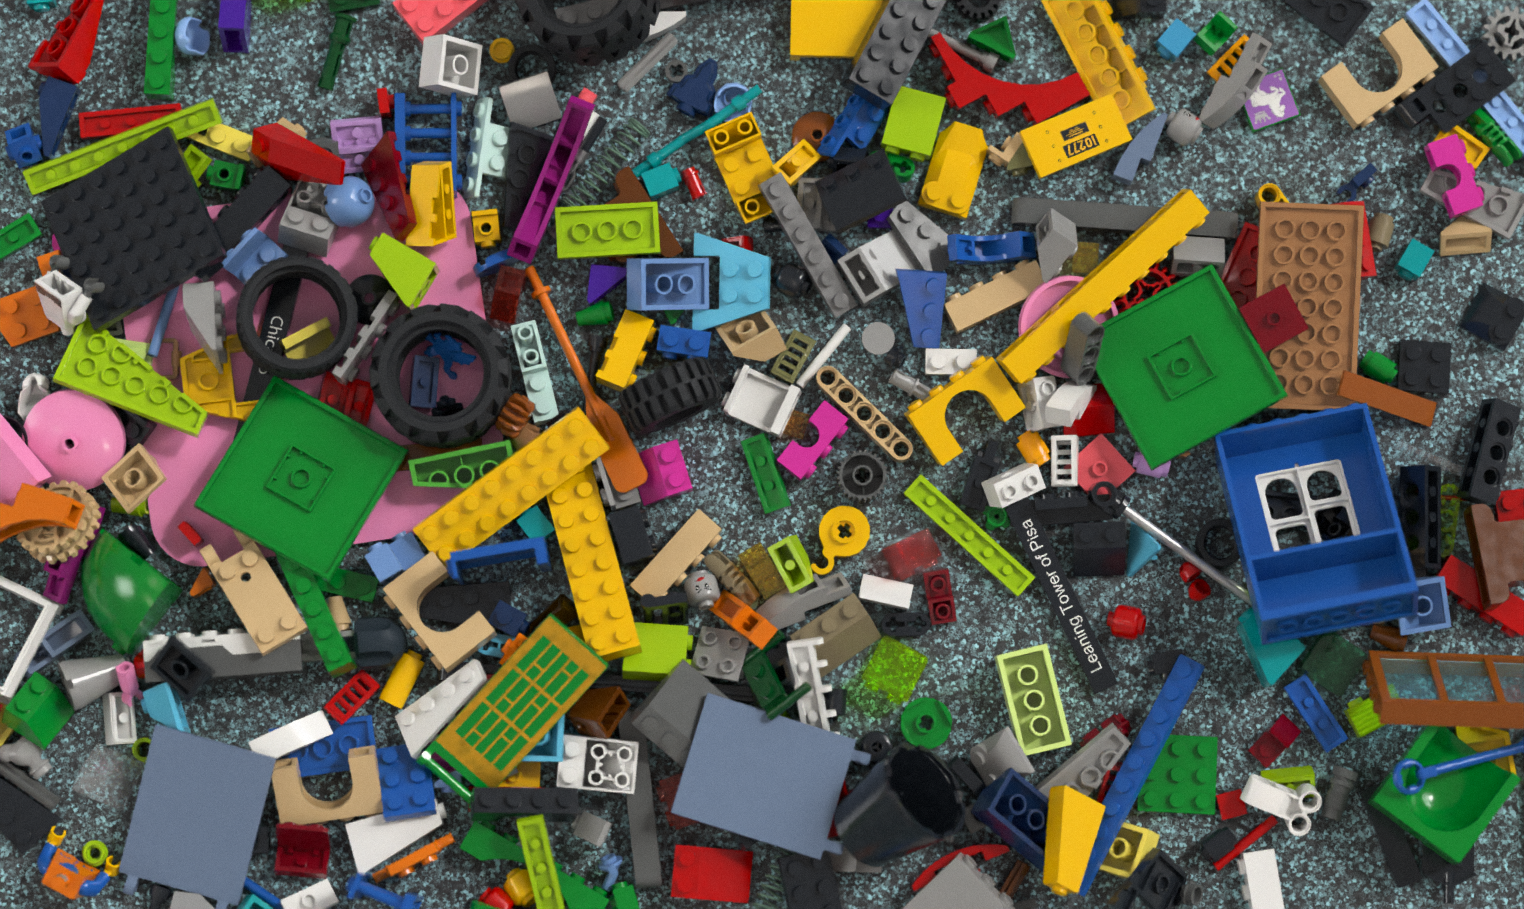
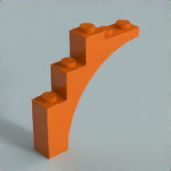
M22 483L20 490L16 494L13 506L0 503V543L18 533L39 527L60 526L76 530L85 505L73 498Z

